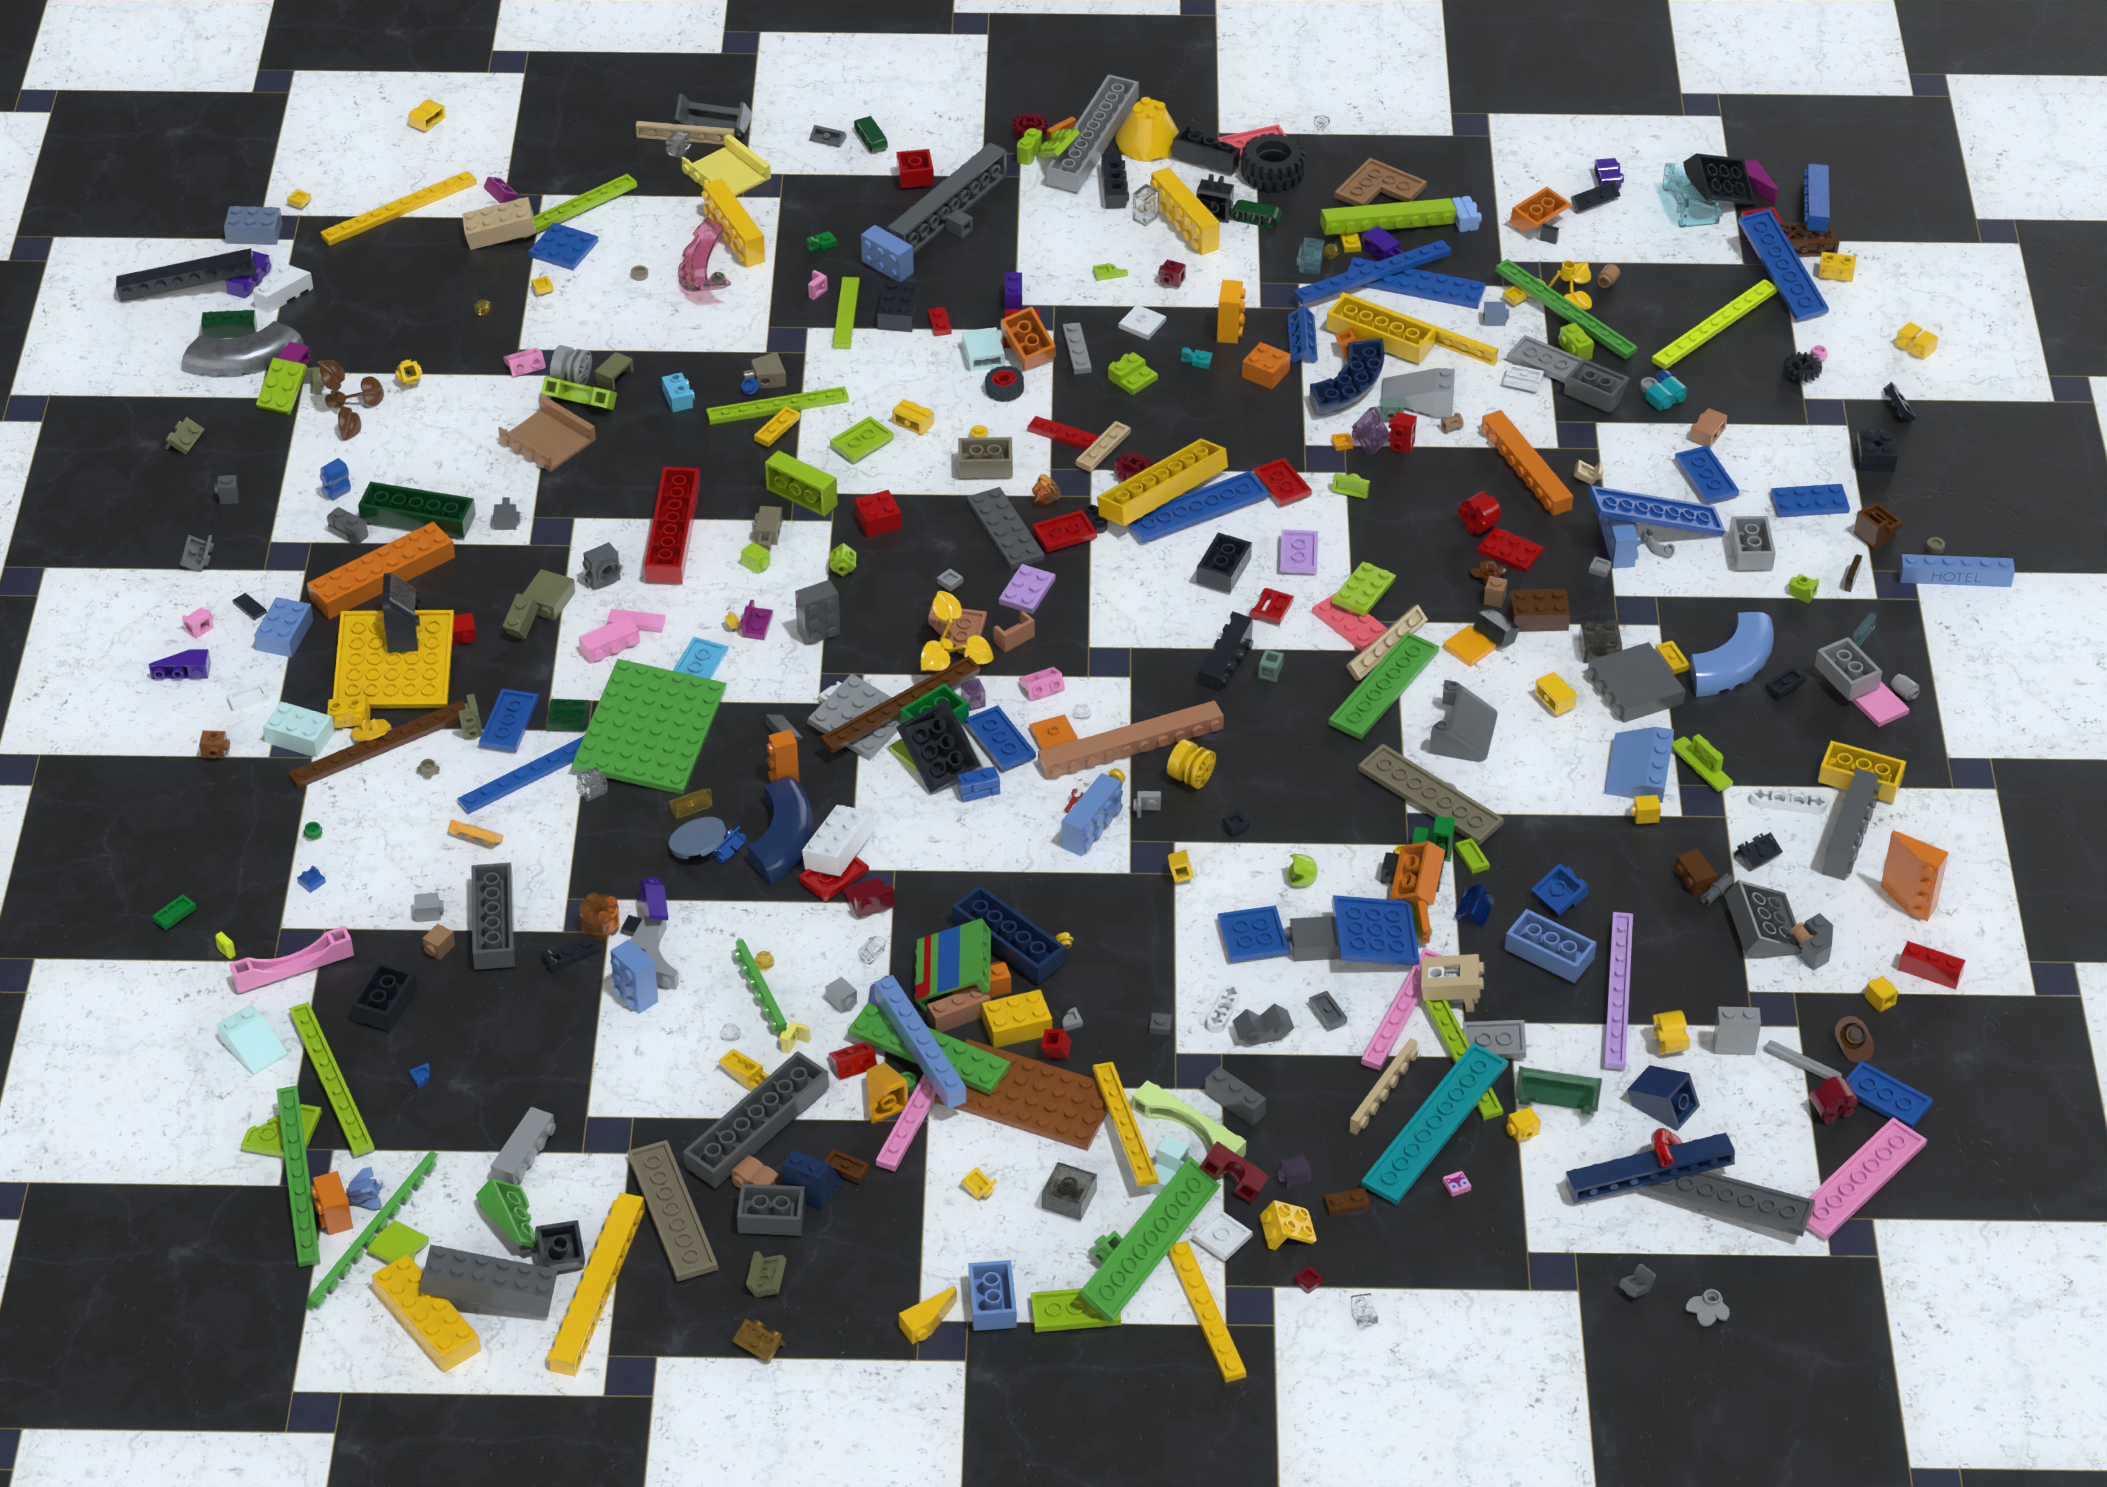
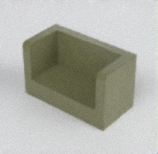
M615 352L595 370L596 385L614 391V379L621 372L625 371L630 374L634 372L633 359Z

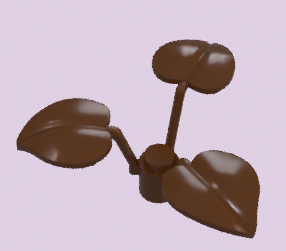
M321 360L317 363L320 368L322 382L326 388L332 390L330 394L326 395L325 403L330 408L341 409L338 413V424L342 440L346 441L360 432L361 420L357 413L352 412L351 408L341 405L345 403L346 399L363 395L364 402L367 405H378L383 400L384 389L375 377L368 376L361 381L362 392L345 396L344 393L338 391L341 388V382L345 380V372L342 366L332 360Z

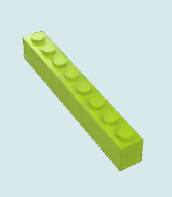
M1451 198L1321 209L1320 225L1325 235L1366 232L1377 226L1383 230L1455 224L1456 208Z

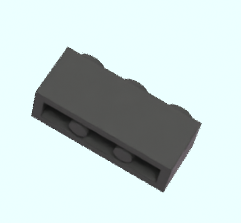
M1220 1066L1206 1077L1205 1094L1251 1126L1266 1114V1098Z

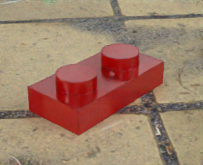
M945 307L928 309V316L934 336L952 334V328Z

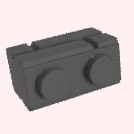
M340 507L335 508L328 514L327 523L331 533L355 545H359L368 537L367 522Z

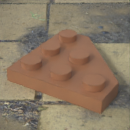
M931 606L928 623L942 636L947 627L948 620H939L934 615ZM962 609L961 617L959 619H952V624L945 638L951 640L953 647L966 645L967 639L971 636L978 635L982 637L987 612ZM963 648L956 651L958 653L964 654L965 649Z

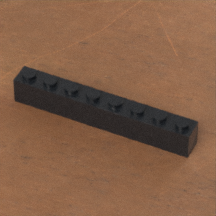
M249 248L116 276V290L120 301H126L256 274V260L252 249Z

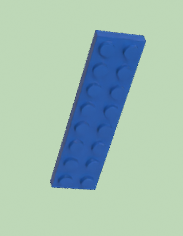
M1766 209L1739 217L1738 223L1796 322L1828 313L1829 307L1772 211Z
M1353 257L1347 272L1378 261ZM1412 268L1360 285L1361 287L1473 309L1479 308L1486 289V283Z
M1248 471L1176 497L1127 526L1141 543H1145L1268 498L1269 492L1255 475Z
M1590 486L1588 489L1597 515L1603 518L1607 517L1723 536L1725 533L1715 506L1597 486Z

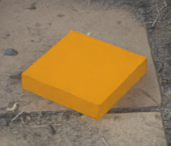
M1468 625L1445 641L1443 649L1471 667L1496 649V644Z

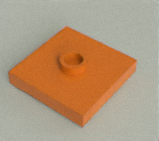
M1065 714L1029 724V729L1041 750L1079 740Z

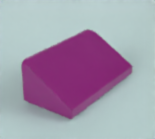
M487 177L484 189L500 204L518 197V194L501 178Z

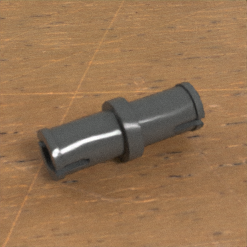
M1725 873L1717 882H1713L1709 887L1710 889L1700 897L1701 903L1710 906L1716 898L1721 897L1725 890L1734 883V878L1730 874L1728 876V873Z

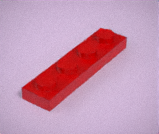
M1035 416L1028 425V432L1087 450L1100 437Z

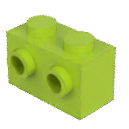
M1576 323L1561 327L1559 345L1567 353L1585 360L1592 359L1594 342L1585 334L1584 330Z

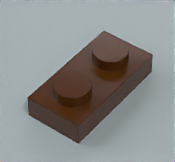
M835 1149L824 1160V1162L832 1166L839 1176L860 1184L870 1170L868 1163Z
M1365 1188L1324 1195V1203L1329 1217L1370 1209L1371 1204Z

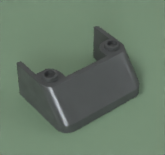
M679 94L675 120L681 125L735 129V137H741V135L745 134L750 123L752 111L744 102H740V108L690 102L683 94Z

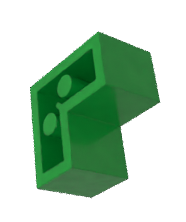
M1436 816L1434 829L1415 827L1413 844L1430 841L1445 850L1443 861L1450 862L1455 818Z

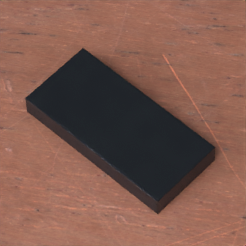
M246 592L232 600L233 604L252 620H256L267 613V610Z

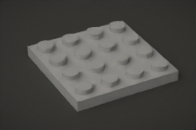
M851 674L808 718L807 723L826 734L892 697ZM900 716L846 747L870 761L898 732L896 727L901 724Z

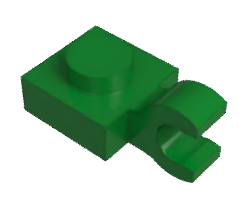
M830 231L806 239L811 244L806 246L810 252L821 248L823 251L837 246V239Z

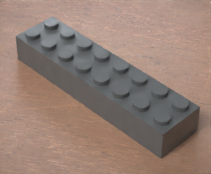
M797 1051L683 1151L685 1167L712 1187L717 1188L731 1175V1170L748 1155L753 1156L829 1088L828 1071Z

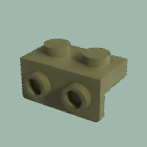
M186 417L183 423L181 421L177 423L174 428L176 432H171L165 441L168 443L165 449L168 450L172 445L186 455L205 429Z
M759 1251L754 1252L746 1285L755 1297L779 1293L786 1264V1258L783 1254L764 1258Z

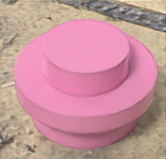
M1816 345L1810 351V355L1814 354L1813 358L1818 357L1819 361L1825 360L1828 356L1827 349L1822 345Z

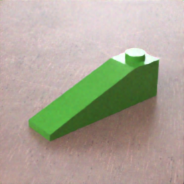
M491 1178L476 1194L480 1208L517 1244L533 1248L536 1245L534 1231L529 1225L531 1214L527 1213V1209L530 1206L522 1186Z

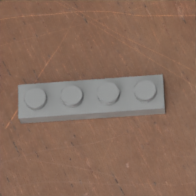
M1080 323L1063 324V333L1074 374L1091 373V363Z

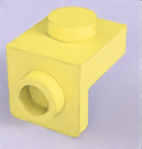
M791 1021L786 1031H782L779 1042L781 1043L782 1052L787 1054L791 1052L797 1040L809 1043L811 1037L808 1026Z

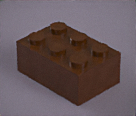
M1566 589L1510 591L1511 621L1520 627L1518 632L1569 631L1570 609Z

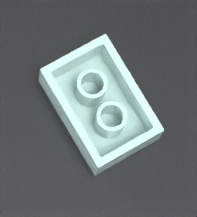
M282 701L263 726L266 743L316 758L335 733L332 716Z

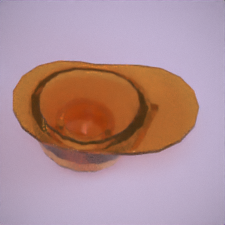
M1041 474L1038 477L1037 482L1032 488V492L1036 497L1035 503L1040 501L1044 505H1048L1058 500L1061 495L1057 484L1045 474Z

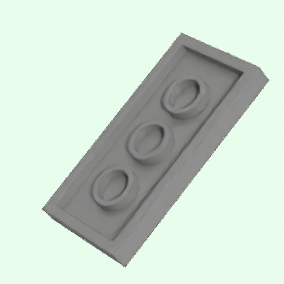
M1524 335L1507 354L1508 360L1528 368L1542 370L1544 375L1565 383L1569 373L1582 360V358L1527 335Z

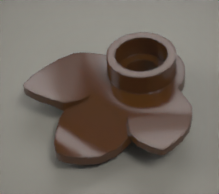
M1484 560L1480 562L1479 567L1470 568L1469 572L1474 577L1482 578L1483 582L1487 584L1489 576L1500 578V575L1506 573V567L1496 566L1493 561Z

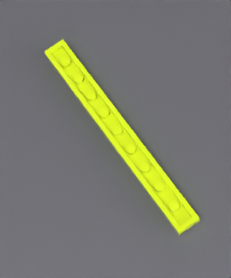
M1765 279L1652 356V362L1666 370L1777 293L1776 286Z

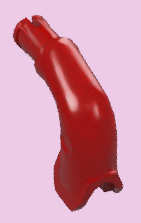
M1665 1128L1656 1129L1651 1135L1653 1150L1658 1154L1662 1167H1668V1161L1671 1165L1674 1163L1669 1147L1674 1144H1681L1682 1141L1677 1135Z

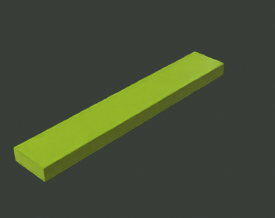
M842 277L833 348L851 349L860 278Z

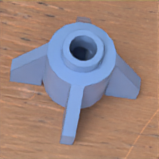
M370 1166L363 1168L353 1178L346 1189V1194L353 1203L374 1210L382 1207L380 1197L375 1198V1196L379 1195V1188L383 1187V1182L378 1183L376 1179L370 1178L374 1177L372 1167Z

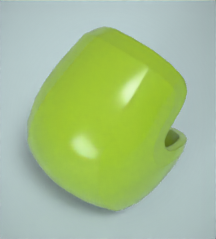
M1303 854L1290 855L1293 858V862L1287 872L1289 883L1292 886L1298 887L1312 885L1316 880L1318 872L1314 859Z

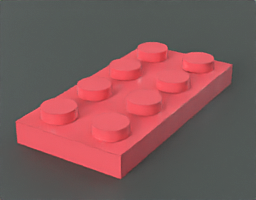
M1334 595L1312 607L1314 615L1361 652L1388 629L1369 613L1364 617L1332 603Z

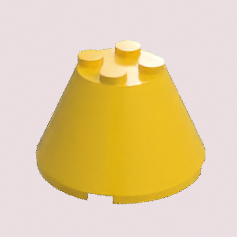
M1143 97L1141 101L1134 104L1117 131L1115 143L1118 146V150L1128 158L1143 162H1153V159L1158 158L1164 160L1172 156L1173 138L1179 131L1165 108V103L1152 100L1149 97Z

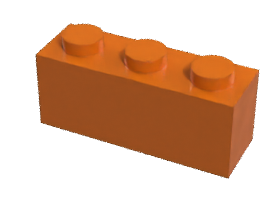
M791 729L768 735L769 744L766 746L770 755L767 758L771 770L768 771L770 781L774 782L780 778L790 776L799 782L797 741Z

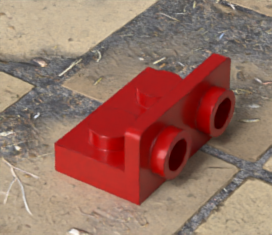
M866 1042L828 1053L830 1061L837 1069L839 1079L866 1072L867 1069L877 1065L875 1050Z

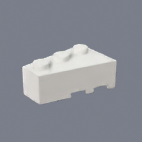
M281 263L253 291L255 308L271 313L287 304V300L290 298H297L301 292L312 290L311 272Z

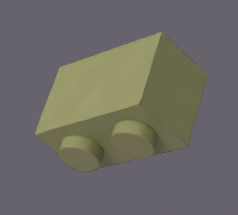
M517 593L502 627L509 635L525 640L540 606L534 598Z

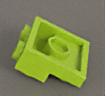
M1134 352L1129 355L1124 354L1120 361L1117 363L1112 362L1108 367V379L1132 395L1158 379V374L1146 366V360Z

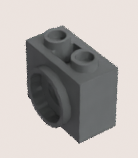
M610 542L583 553L584 580L594 590L621 580L618 552Z

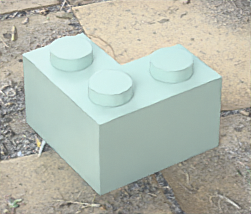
M1168 1135L1163 1142L1158 1143L1155 1149L1157 1159L1154 1168L1158 1176V1184L1145 1186V1190L1155 1195L1161 1192L1189 1158V1145Z

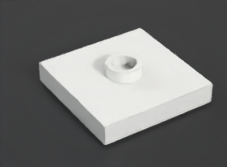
M1136 305L1119 322V328L1149 340L1166 322V316Z
M1219 1210L1193 1234L1192 1239L1226 1261L1252 1237L1253 1232L1222 1210Z

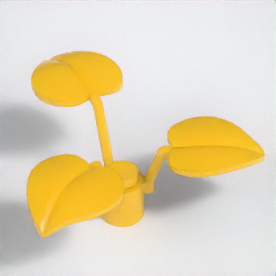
M1570 260L1563 261L1561 270L1557 271L1556 276L1548 287L1551 288L1557 278L1561 276L1562 280L1570 281L1571 294H1566L1564 297L1582 310L1591 309L1592 301L1589 295L1583 291L1575 293L1573 291V282L1585 284L1591 280L1588 262L1575 264ZM1527 293L1528 297L1534 298L1533 296Z
M938 591L932 603V610L939 620H948V624L939 642L935 640L929 641L923 647L920 662L921 671L945 670L950 664L949 653L963 648L965 649L964 657L970 656L978 665L990 663L994 656L990 645L983 637L978 635L971 636L967 639L966 645L953 647L951 640L945 638L952 624V619H959L961 617L962 608L959 601L952 594Z

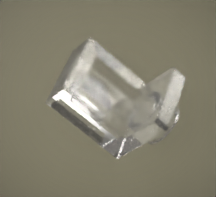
M1371 1293L1351 1296V1314L1357 1326L1369 1327L1372 1324H1378V1315L1373 1307V1296Z

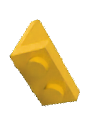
M1273 1200L1260 1215L1269 1249L1276 1250L1287 1238L1314 1244L1316 1241L1308 1210L1305 1208Z

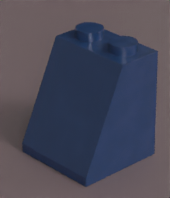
M1649 1065L1627 1089L1633 1107L1677 1131L1700 1106L1690 1073Z
M793 1149L782 1163L783 1186H805L806 1205L818 1210L823 1209L841 1182L840 1176L829 1163Z

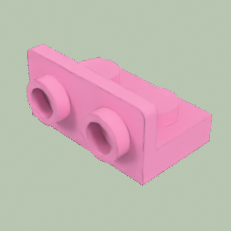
M537 347L504 356L505 364L510 367L513 377L546 368L543 353Z
M1054 667L1019 678L1020 685L1027 689L1031 701L1065 690L1062 672Z

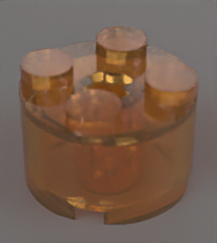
M590 893L579 906L580 927L586 936L591 934L595 940L605 939V936L610 934L613 936L618 932L620 928L619 905L615 897Z

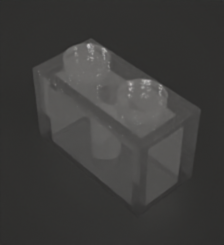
M1148 184L1143 185L1133 193V220L1146 227L1158 218L1159 190Z

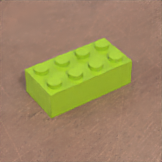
M779 450L765 462L767 490L824 517L838 505L836 477Z

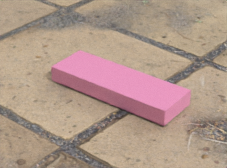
M611 609L607 625L628 616L639 630L662 632L666 615Z

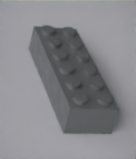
M1856 768L1827 846L1822 875L1845 881L1847 874L1852 873L1854 867L1852 860H1857L1859 853L1857 847L1862 846L1864 839L1862 834H1866L1869 825L1867 821H1871L1873 815L1871 808H1875L1878 797L1875 794L1879 793L1881 783H1878L1879 774Z
M511 862L471 865L472 942L475 970L515 967L514 892Z
M430 1244L420 1292L548 1317L558 1270Z

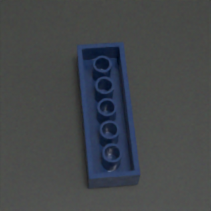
M981 885L952 905V922L960 926L982 918L991 930V951L1036 984L1041 983L1066 963V946Z

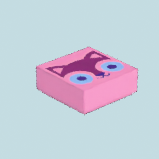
M1462 1171L1443 1177V1183L1452 1197L1471 1191V1185Z

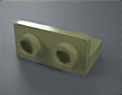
M474 694L467 695L468 703H465V709L459 711L464 739L480 737L483 733Z

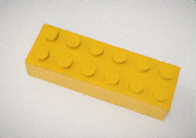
M1169 167L1152 172L1150 180L1151 194L1149 195L1151 202L1158 207L1159 211L1167 217L1168 221L1176 227L1177 231H1180L1201 256L1219 250L1220 222Z
M722 178L703 184V211L706 215L708 214L711 223L716 225L718 232L722 233L725 242L730 244L733 253L738 255L739 261L743 262L746 268L764 263V235Z
M1345 294L1341 296L1327 313V330L1338 334L1351 328L1357 341L1382 338L1385 352L1417 364L1423 360L1435 345L1436 328Z
M406 1254L371 1275L373 1290L445 1373L481 1351L479 1335L446 1297L420 1292L423 1271Z

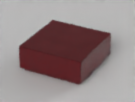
M1308 1266L1294 1276V1282L1309 1294L1324 1283V1278L1312 1267Z

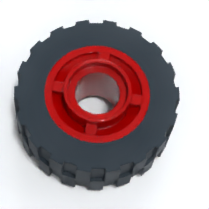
M1012 366L991 369L987 376H985L986 393L991 399L993 398L996 401L1004 402L1017 399L1024 392L1022 372Z

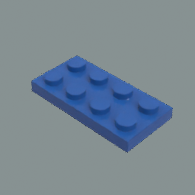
M1708 445L1675 453V460L1706 504L1739 496V489Z
M1842 484L1771 488L1770 491L1778 518L1843 514L1850 511Z
M501 689L480 737L479 746L517 752L538 703V694Z
M998 705L965 718V725L1002 771L1036 758L1035 750Z
M1863 1061L1846 1078L1860 1103L1890 1119L1895 1118L1910 1129L1915 1127L1933 1104L1932 1098Z

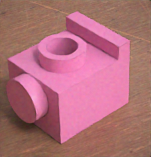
M202 607L188 616H182L184 630L196 639L214 628L211 612Z

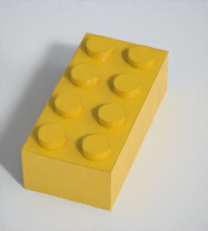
M1831 740L1821 764L1818 782L1849 790L1856 768L1879 774L1878 783H1881L1879 793L1875 794V796L1880 800L1894 803L1904 776L1906 761Z

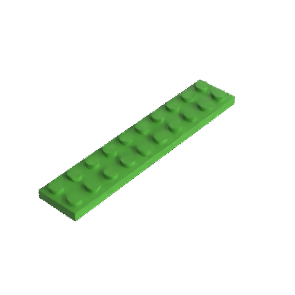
M1191 1156L1169 1180L1078 1293L1109 1323L1115 1319L1221 1186L1213 1177L1199 1169L1200 1165Z

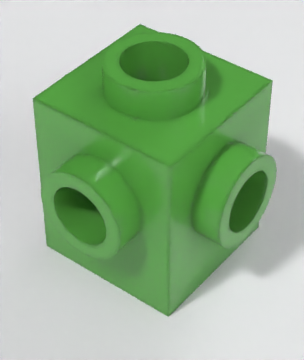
M1113 1231L1107 1237L1103 1234L1094 1241L1096 1246L1090 1252L1102 1264L1122 1238L1116 1231Z

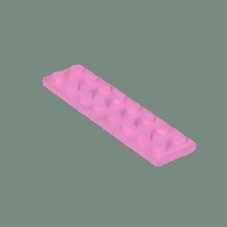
M1892 1118L1808 1197L1815 1200V1207L1807 1228L1824 1240H1827L1926 1145L1927 1139L1895 1118Z

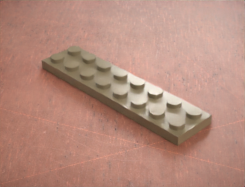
M1384 744L1380 745L1358 765L1360 772L1432 817L1455 818L1454 830L1468 839L1472 838L1479 846L1504 824V818Z
M665 1140L627 1151L629 1162L677 1282L718 1270V1264L668 1141Z

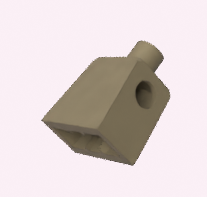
M777 352L753 359L751 361V370L743 371L744 379L753 377L759 382V389L786 386V372Z

